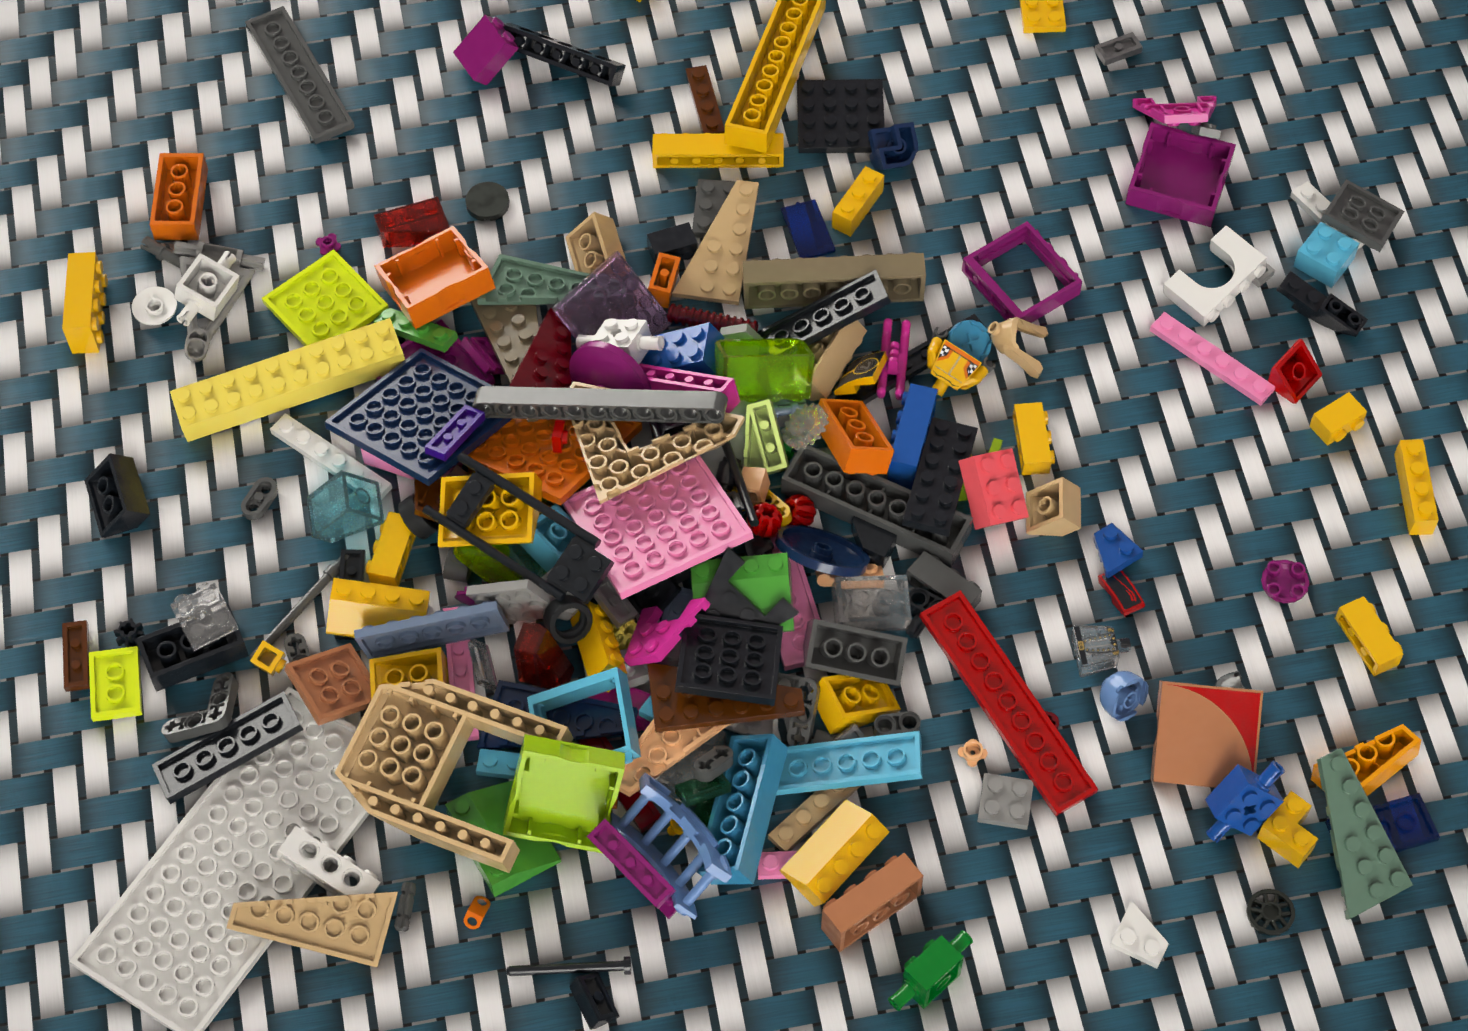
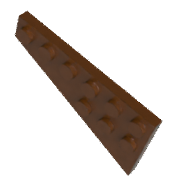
M657 663L647 664L656 733L805 715L801 688L777 684L774 706L674 692L678 667Z

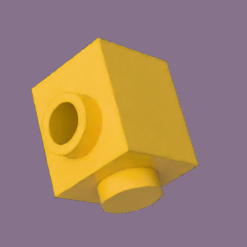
M264 640L250 660L253 665L274 676L275 672L280 673L287 661L284 660L286 656L284 652Z

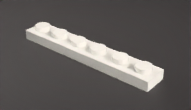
M286 413L270 428L271 434L374 503L378 504L392 489L390 482Z

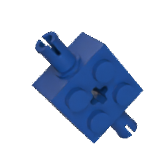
M1272 761L1258 775L1237 764L1205 799L1215 819H1217L1206 831L1208 837L1218 843L1231 828L1252 836L1284 802L1274 785V782L1285 773L1284 768L1279 763Z

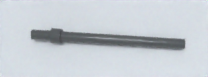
M341 556L333 565L330 564L323 571L324 575L264 639L265 642L272 645L331 580L333 581V578L339 576ZM259 644V645L257 646V648L249 655V658H250V659L253 657V655L255 654V652H256V650L258 649V647L260 646V644Z

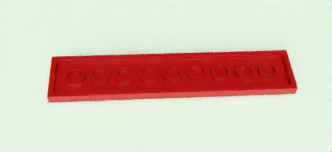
M962 591L956 592L921 612L919 615L920 619L1030 780H1032L1054 815H1060L1097 793L1098 788Z

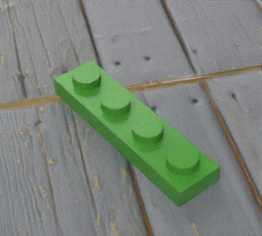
M389 307L382 311L373 321L376 323L390 318L397 336L444 353L458 339L456 331L431 322L415 329L403 312Z

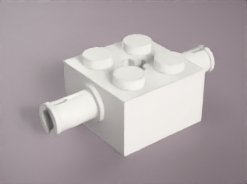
M224 251L218 262L201 253L197 256L176 285L174 299L186 305L176 317L179 323L182 324L185 320L183 325L189 326L197 312L212 321L216 319L238 287L240 275L229 270L236 261L234 254L231 253L228 258L227 256L230 252Z
M606 319L595 335L579 334L576 338L577 348L589 341L607 342L624 350L638 364L641 363L648 350L662 351L665 345L663 336H651L647 320Z

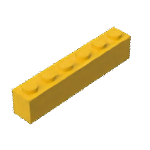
M725 133L653 134V168L784 167L783 133H775L767 153L725 144Z

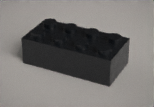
M229 603L136 638L156 692L249 656Z

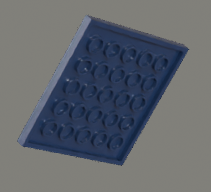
M420 348L324 422L327 430L430 486L459 462L457 457L460 453L470 454L513 418H485L446 461L425 454V445L464 405L472 407L478 388L493 385Z

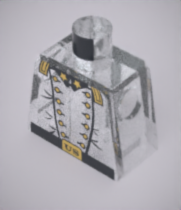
M1073 625L1071 639L1080 677L1113 669L1118 666L1119 653L1131 652L1130 639H1116L1114 628L1111 626Z

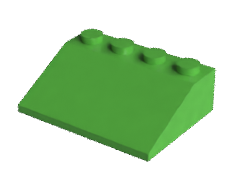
M787 552L741 557L745 563L729 581L755 606L767 615L783 597L793 605L791 563ZM722 559L706 560L691 567L693 599L706 596ZM794 617L780 624V626H783V632L795 631Z
M513 780L468 792L445 804L448 816L512 839L520 849L510 873L473 860L494 897L562 862L551 842H538L503 835L504 817Z

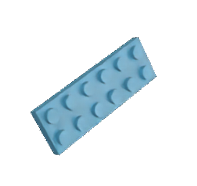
M920 731L787 746L788 750L776 796L923 779Z

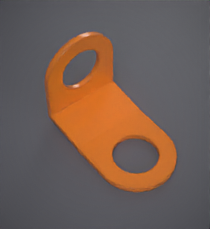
M474 897L464 917V924L468 928L477 929L480 927L491 905L486 897ZM482 899L487 904L481 905L478 903L477 900ZM468 918H475L477 924L470 925L468 923Z

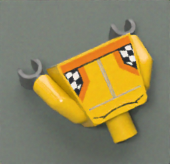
M939 327L935 328L927 350V366L931 370L930 374L938 378L932 388L938 389L937 395L942 397L949 386L957 391L959 388L967 390L979 384L996 367L995 363L991 367L987 366L986 360L989 357L980 362L947 341L948 331L944 335H939L937 333Z

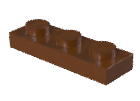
M83 620L62 623L64 689L66 692L90 689L88 622Z

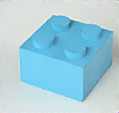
M1320 222L1298 250L1293 267L1332 288L1354 260L1360 243Z
M555 504L550 507L572 521L559 505ZM541 514L538 517L533 543H523L520 545L548 572L554 567L572 538L576 535Z

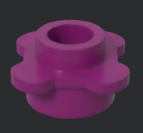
M330 233L328 236L316 239L315 243L320 247L321 255L325 256L333 249L336 252L341 249V244L337 242L335 234Z

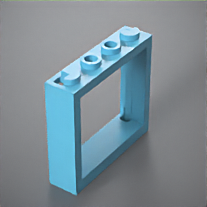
M618 667L527 697L529 713L547 719L546 711L616 688L626 746L612 751L625 753V764H629L633 759L641 757L627 674Z

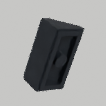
M598 972L577 976L570 984V990L590 1030L619 1018V1014Z

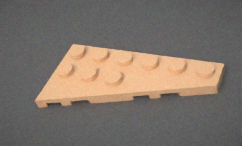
M653 719L638 739L641 757L633 759L629 764H625L619 791L631 797L640 790L639 779L645 772L654 779L730 724L656 733Z

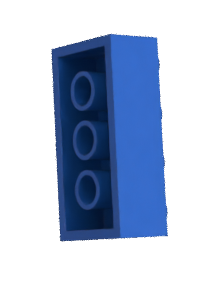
M710 322L655 335L663 336L665 341L662 351L648 350L640 363L717 376L724 336Z
M910 383L909 391H904L902 408L901 411H898L896 430H893L890 442L892 443L891 446L894 449L888 472L884 474L888 475L887 480L909 490H912L930 424L935 416L938 389Z

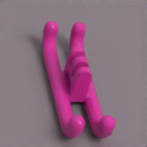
M886 318L883 322L881 352L886 351L888 360L878 378L876 395L880 399L886 395L887 375L891 374L897 375L895 398L902 400L905 391L911 327L909 320L902 322L900 344L896 341L891 342L892 320Z

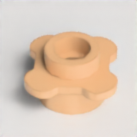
M970 739L965 743L964 747L958 749V755L963 757L970 767H975L977 762L985 759L988 754L987 750L983 749L982 744L976 739Z

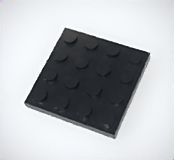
M882 79L797 80L798 152L872 153L867 132L871 129L885 128Z
M697 614L695 616L697 619L692 627L683 629L674 692L774 706L783 626Z

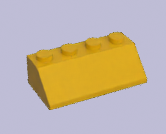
M333 578L326 634L354 637V630L362 629L364 626H377L392 620L401 621L412 616H425L428 614L430 591Z
M846 799L779 871L814 907L822 905L888 835L889 831L872 813Z

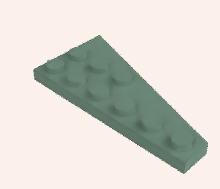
M499 254L490 272L496 288L478 297L477 301L478 305L622 304L628 290V282Z
M1339 748L1317 759L1322 790L1325 791L1327 807L1325 808L1331 824L1330 835L1336 868L1339 871L1342 884L1340 890L1341 896H1344L1346 911H1344L1345 918L1349 920L1413 886L1343 749Z

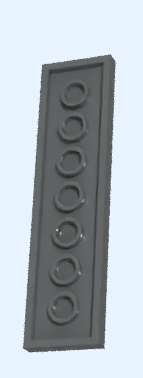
M284 6L245 21L246 28L315 145L355 128L354 122Z

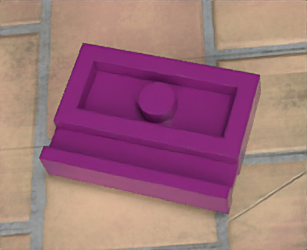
M487 337L463 338L460 344L484 374L505 375Z

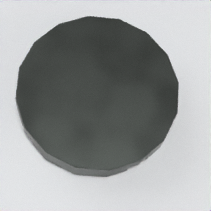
M495 182L478 183L467 192L465 198L467 211L472 217L480 221H484V219H490V221L499 219L508 211L510 202L506 189Z

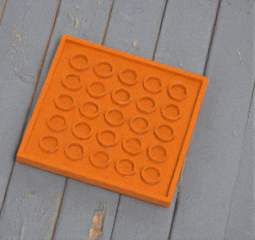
M516 418L510 420L468 454L469 457L497 474L535 472L542 480V498L560 506L591 478L571 420H565L566 430H569L570 436L569 443L564 444L562 454L553 453L552 433L555 419H539L535 422H528L526 419ZM613 421L626 444L642 430V422Z

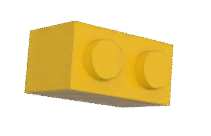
M1348 392L1314 413L1309 427L1328 446L1334 441H1341L1350 431L1359 430L1365 423L1364 419L1367 410Z

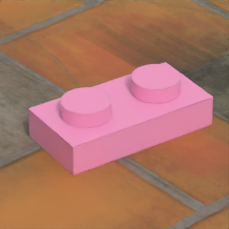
M797 851L762 852L758 865V880L787 879L779 870Z

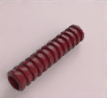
M675 303L669 306L667 314L668 323L673 321L677 325L681 323L682 326L688 324L689 327L710 322L719 332L721 327L746 323L758 332L759 326L756 320L754 322H751V319L745 321L742 317L740 319H737V316L731 318L728 314L726 316L723 313L717 315L716 312L710 313L709 310L703 312V309L696 310L695 307L689 309V306L684 308L681 304L676 306Z

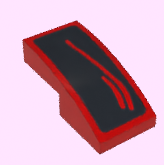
M1122 570L1108 579L1104 573L1098 576L1099 584L1111 595L1112 604L1124 617L1145 607L1142 597Z

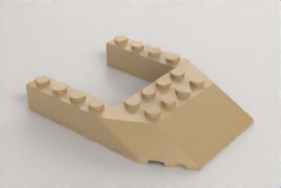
M427 679L425 682L418 683L408 681L400 682L397 685H392L391 683L379 685L335 771L336 776L368 814L420 840L510 873L520 852L514 840L434 810L474 728L522 745L524 734L571 743L573 736L568 727L436 679Z

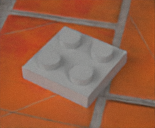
M984 773L977 822L1027 830L1033 791L1032 780Z

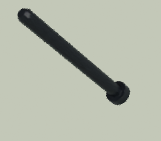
M624 956L622 961L509 966L506 968V973L508 976L624 971V975H631V957Z

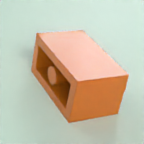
M659 252L648 286L646 303L664 308L669 307L679 274L681 257Z

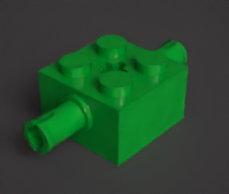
M961 930L950 942L942 935L936 940L931 939L922 949L923 952L917 958L912 956L905 963L902 987L888 998L893 1008L900 1011L912 998L923 1009L927 1007L960 976L964 959L961 952L973 943L971 936L966 931Z

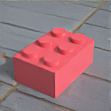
M1012 448L959 460L975 530L1029 517Z

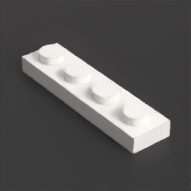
M1307 181L1293 190L1290 195L1318 224L1323 222L1321 218L1331 202ZM1332 227L1333 229H1335V230L1341 232L1342 234L1348 236L1347 234L1343 233L1342 231H1340V230H1338V229ZM1351 238V239L1357 241L1358 243H1360L1358 249H1359L1360 247H1362L1363 245H1365V244H1363L1362 242H1360V241H1358V240H1356V239H1354V238Z

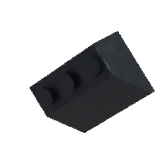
M110 453L84 480L102 538L138 528L150 515L138 471L132 457Z

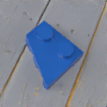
M1113 523L1094 533L1093 540L1096 549L1099 551L1098 556L1100 562L1103 563L1104 574L1107 579L1143 557V550Z

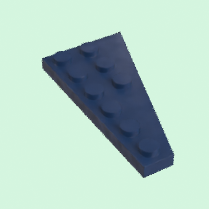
M499 680L492 700L529 713L527 697L547 689ZM585 698L546 711L547 720L567 726L573 736V740L624 735L619 704ZM633 707L636 722V718L639 711L637 707ZM482 731L477 749L479 751L480 749L492 750L522 745Z

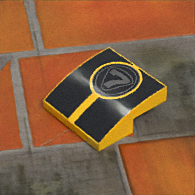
M886 351L871 353L850 363L837 384L834 394H856L860 385L876 384L888 360Z

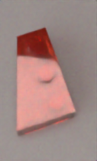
M438 196L374 215L377 232L383 247H411V244H420L424 240L450 228Z
M523 622L514 646L519 681L546 689L570 683L575 668L548 629L537 623L528 624Z

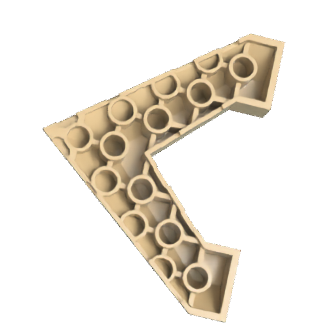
M573 381L570 388L610 389ZM725 413L724 420L720 423H692L683 427L682 432L672 436L668 433L651 440L652 444L642 448L635 446L630 449L624 443L613 421H571L599 503L602 504L694 457L719 448L736 437L745 417Z

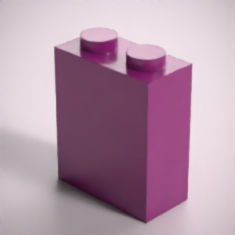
M484 15L453 51L471 78L484 85L489 84L519 49L514 42V36L504 29V23L497 17L492 18Z

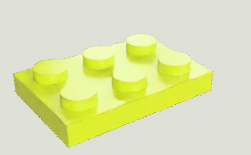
M138 646L89 652L92 721L142 715L140 652Z

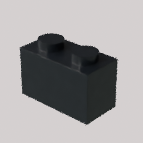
M689 222L647 234V247L654 264H656L659 252L681 257V260H689L693 258L698 249V242Z

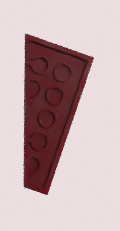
M550 307L509 387L570 388L572 384L569 369L571 359L570 314Z

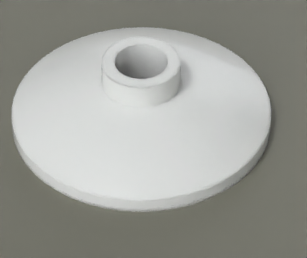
M149 287L139 292L133 299L132 313L143 324L159 325L168 321L175 314L177 300L174 299L175 295L164 287Z

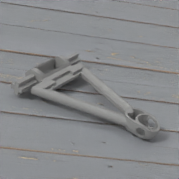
M181 241L175 242L173 253L184 255L179 257L181 278L200 253L218 262L224 251L230 252L227 256L228 258L231 253L235 255L236 261L229 270L240 275L237 290L214 321L210 320L205 329L198 328L196 314L189 326H187L188 335L184 349L185 355L190 361L200 362L206 357L210 340L255 274V271L251 269L263 271L265 258L244 254V250L200 241L198 245Z

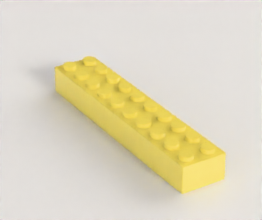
M388 318L172 390L170 394L181 429L187 442L375 380L376 377H383L402 363L405 357L392 321Z

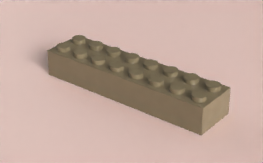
M887 253L885 255L865 254L862 256L843 255L840 257L820 256L817 258L798 257L795 259L776 258L772 260L753 259L743 261L744 309L804 307L874 270H877L891 302L924 301L926 281L924 253Z

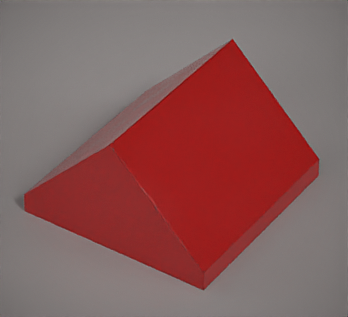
M1298 339L1272 367L1268 382L1276 386L1275 392L1291 403L1296 404L1323 374L1303 339Z

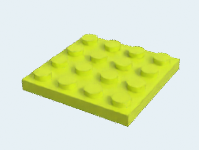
M334 249L262 297L263 304L304 346L364 327L389 307Z

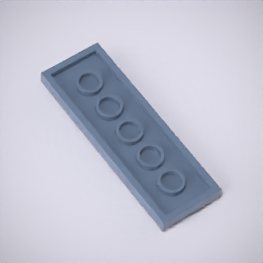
M484 601L478 605L460 606L454 610L436 611L430 615L412 616L401 621L392 620L377 626H364L362 629L354 630V637L367 658L373 659L508 632L510 627L498 602Z

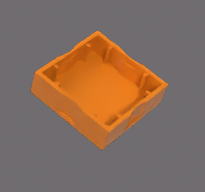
M454 226L424 240L411 249L402 251L374 265L383 288L415 329L496 288L488 266L476 252L468 247L466 240Z

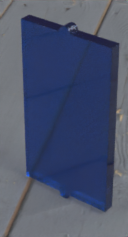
M815 199L802 203L796 202L794 205L781 208V213L799 257L817 258L836 252Z

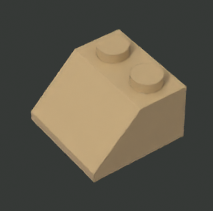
M1061 477L1026 492V507L1029 515L1026 518L1027 534L1064 536L1081 529L1080 487Z

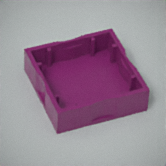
M1151 122L1143 144L1141 158L1136 164L1128 188L1125 204L1211 227L1236 144L1205 136L1192 135L1180 129Z

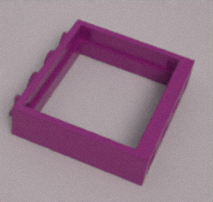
M1028 221L963 258L962 272L1005 321L1009 318L1018 317L1032 323L1080 295L1082 280L1078 277V273L1068 266L1067 261L1054 251L1053 246L1046 242L1038 229L1035 230ZM1025 242L1065 287L1022 312L982 266Z

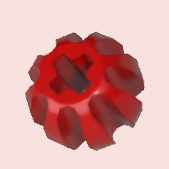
M797 494L790 496L789 499L787 498L784 501L789 506L792 514V520L788 525L810 526L814 522L816 509L814 508V502L810 498Z
M768 502L755 504L754 509L759 519V525L752 527L747 518V525L752 530V533L762 538L775 535L780 530L783 521L781 511L778 510L775 504H769Z

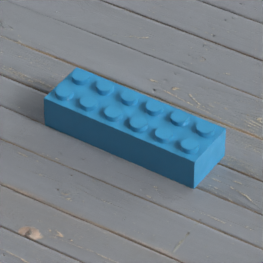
M774 734L731 736L729 747L733 750V765L721 774L707 828L720 845L717 848L720 856H726L731 868L732 877L727 883L714 879L710 883L711 885L754 884L788 747ZM704 864L697 871L702 877L706 873Z

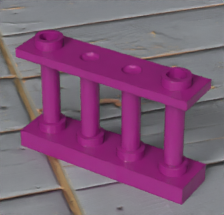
M604 819L587 838L657 909L670 919L677 912L671 897L676 890Z

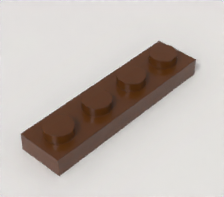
M703 65L685 69L702 134L725 133L707 66Z

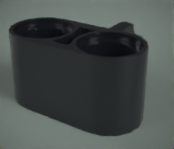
M914 588L909 592L907 612L914 618L906 629V634L910 638L917 639L925 628V624L919 617L920 613L944 599L922 588ZM919 601V602H922L923 604H921V605H916V604H914L913 602Z

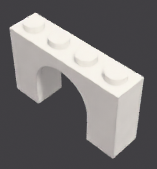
M1228 226L1220 230L1210 241V251L1224 261L1233 272V277L1228 283L1217 288H1206L1197 284L1180 269L1164 283V295L1203 327L1208 322H1214L1224 307L1228 308L1240 292L1244 293L1251 285V282L1255 278H1260L1266 271L1267 257Z

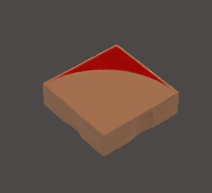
M1159 680L1156 712L1157 736L1153 745L1150 780L1153 782L1216 788L1237 764L1256 773L1263 691Z

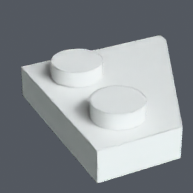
M1130 902L1110 947L1158 969L1169 943L1135 903Z

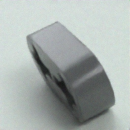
M716 746L694 762L695 779L700 782H710L733 765V750L728 746Z

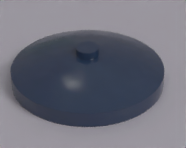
M803 525L784 526L780 528L775 539L777 548L782 553L787 552L788 557L807 568L830 575L843 577L863 575L870 561L867 553L855 543L837 534L815 527Z

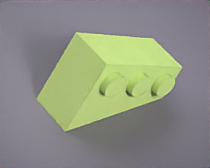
M767 399L747 405L743 467L766 468L768 475L787 470L789 462L773 402Z

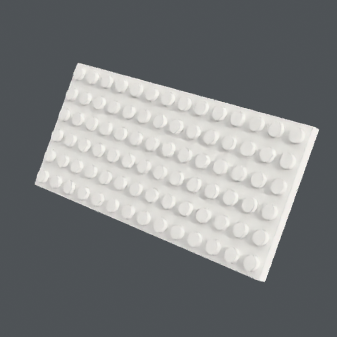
M290 687L285 690V694L304 730L215 779L69 961L72 966L172 1031H205L273 942V940L227 929L233 903L306 898L317 884L276 857L278 849L295 826L300 829L302 827L307 828L314 834L315 839L321 843L323 841L328 842L336 849L335 852L340 854L369 815L335 774L357 727L342 718L318 726L299 693ZM310 848L302 850V854L306 858L315 856V852ZM324 863V869L327 871V869L330 867L332 863Z

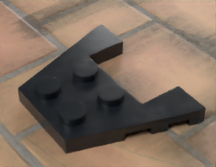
M731 548L725 551L705 596L711 605L706 611L701 609L698 614L773 625H780L799 613L783 597L765 615L741 593L729 579L745 561Z

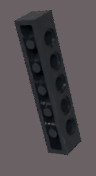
M504 23V29L514 36V42L519 47L516 52L611 87L620 85L625 64L519 25Z

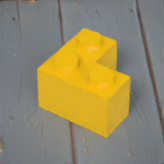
M1290 791L1285 797L1284 802L1262 825L1257 838L1299 868L1313 851L1318 838L1300 826L1307 818L1312 805Z

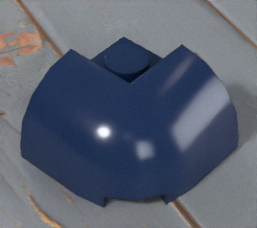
M913 122L894 124L891 127L871 129L867 132L872 151L869 158L877 171L905 167L914 160L918 152V140Z

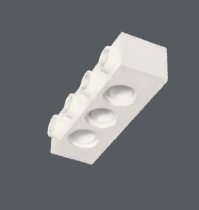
M295 826L278 849L276 857L335 896L375 893L381 883L377 880V875L367 869L363 871L356 866V861L346 855L342 857L335 852L336 849L326 841L321 843L305 827L300 829ZM310 848L315 852V856L306 858L302 854V850ZM326 862L333 863L336 866V871L327 872L323 864ZM352 876L357 880L358 884L356 886H348L344 879Z

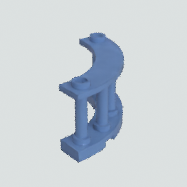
M645 772L639 779L641 792L639 798L622 818L611 812L610 824L676 890L671 896L676 911L683 916L687 915L695 920L697 917L694 904L696 899L714 879L727 883L732 877L731 868L726 856H720L717 848L720 846L698 816L684 802L679 805L669 796L671 791ZM649 801H653L663 809L664 813L643 836L630 823ZM674 819L683 829V833L663 856L652 844V841L669 821ZM692 840L699 854L679 876L670 863L687 843ZM704 864L706 873L689 892L685 884Z

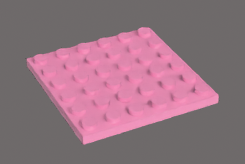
M700 455L602 504L599 503L593 485L573 494L563 503L564 508L575 524L601 539L600 545L595 550L614 562L607 577L621 600L717 556L728 548L732 549L754 538L751 529Z

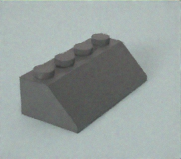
M812 619L807 622L803 644L804 667L900 686L908 638Z

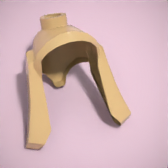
M1018 317L1009 318L1000 323L997 321L992 322L988 327V332L991 334V340L996 349L1017 363L1029 376L1038 378L1042 373L1043 367L1038 360L1019 349L1016 343V333L1018 330L1032 336L1044 338L1048 335L1047 328L1032 324Z

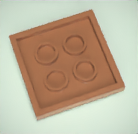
M351 643L285 665L284 670L318 726L366 710L371 702L370 673Z

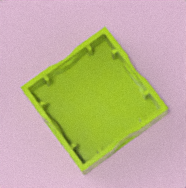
M524 734L504 817L503 835L538 842H555L570 848L602 853L587 836L604 819L610 823L611 810L617 800L625 770V753Z

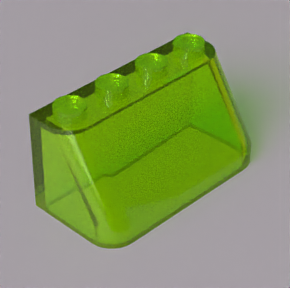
M796 338L724 339L715 342L716 376L734 378L740 401L745 400L746 402L754 403L758 400L770 399L772 402H779L782 399L802 401L803 399L811 398L815 355L803 340Z

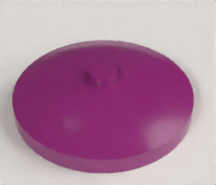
M603 341L586 342L573 353L570 359L569 369L572 382L576 381L610 389L652 390L648 377L641 366L628 353L613 344Z

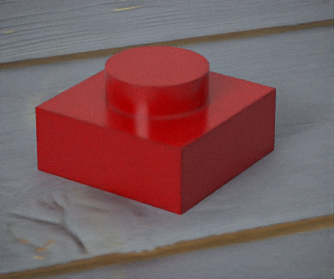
M556 419L552 433L553 453L562 454L564 444L569 443L570 432L566 430L565 420Z

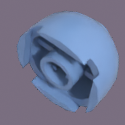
M1118 671L1103 681L1100 690V702L1110 716L1120 722L1126 721L1135 716L1137 711H1134V709L1139 704L1143 706L1149 686L1143 678L1130 671Z

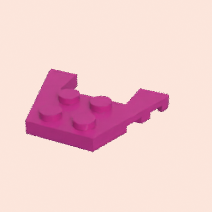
M1197 96V102L1168 104H1156L1152 98L1133 99L1132 107L1167 126L1175 127L1179 126L1180 123L1198 126L1202 122L1209 121L1217 104V96Z
M705 597L690 600L679 619L663 620L658 623L657 621L663 613L658 606L643 608L624 661L629 667L661 662L681 640L679 634L683 629L692 627L697 621L695 618L697 613L701 609L706 611L711 605Z

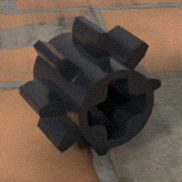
M132 618L129 621H120L119 628L114 630L118 646L123 644L126 647L138 646L136 638L145 635L142 631L144 629L142 623L135 624Z

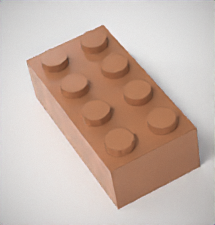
M905 853L899 857L896 855L886 861L883 868L878 871H871L865 876L863 882L858 885H851L844 891L843 896L837 900L833 898L823 906L822 931L837 950L841 952L921 895L923 874Z

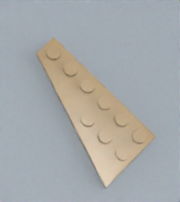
M743 180L735 182L672 293L673 297L739 305L743 285V261H747L759 182Z
M398 892L233 903L226 928L378 967Z

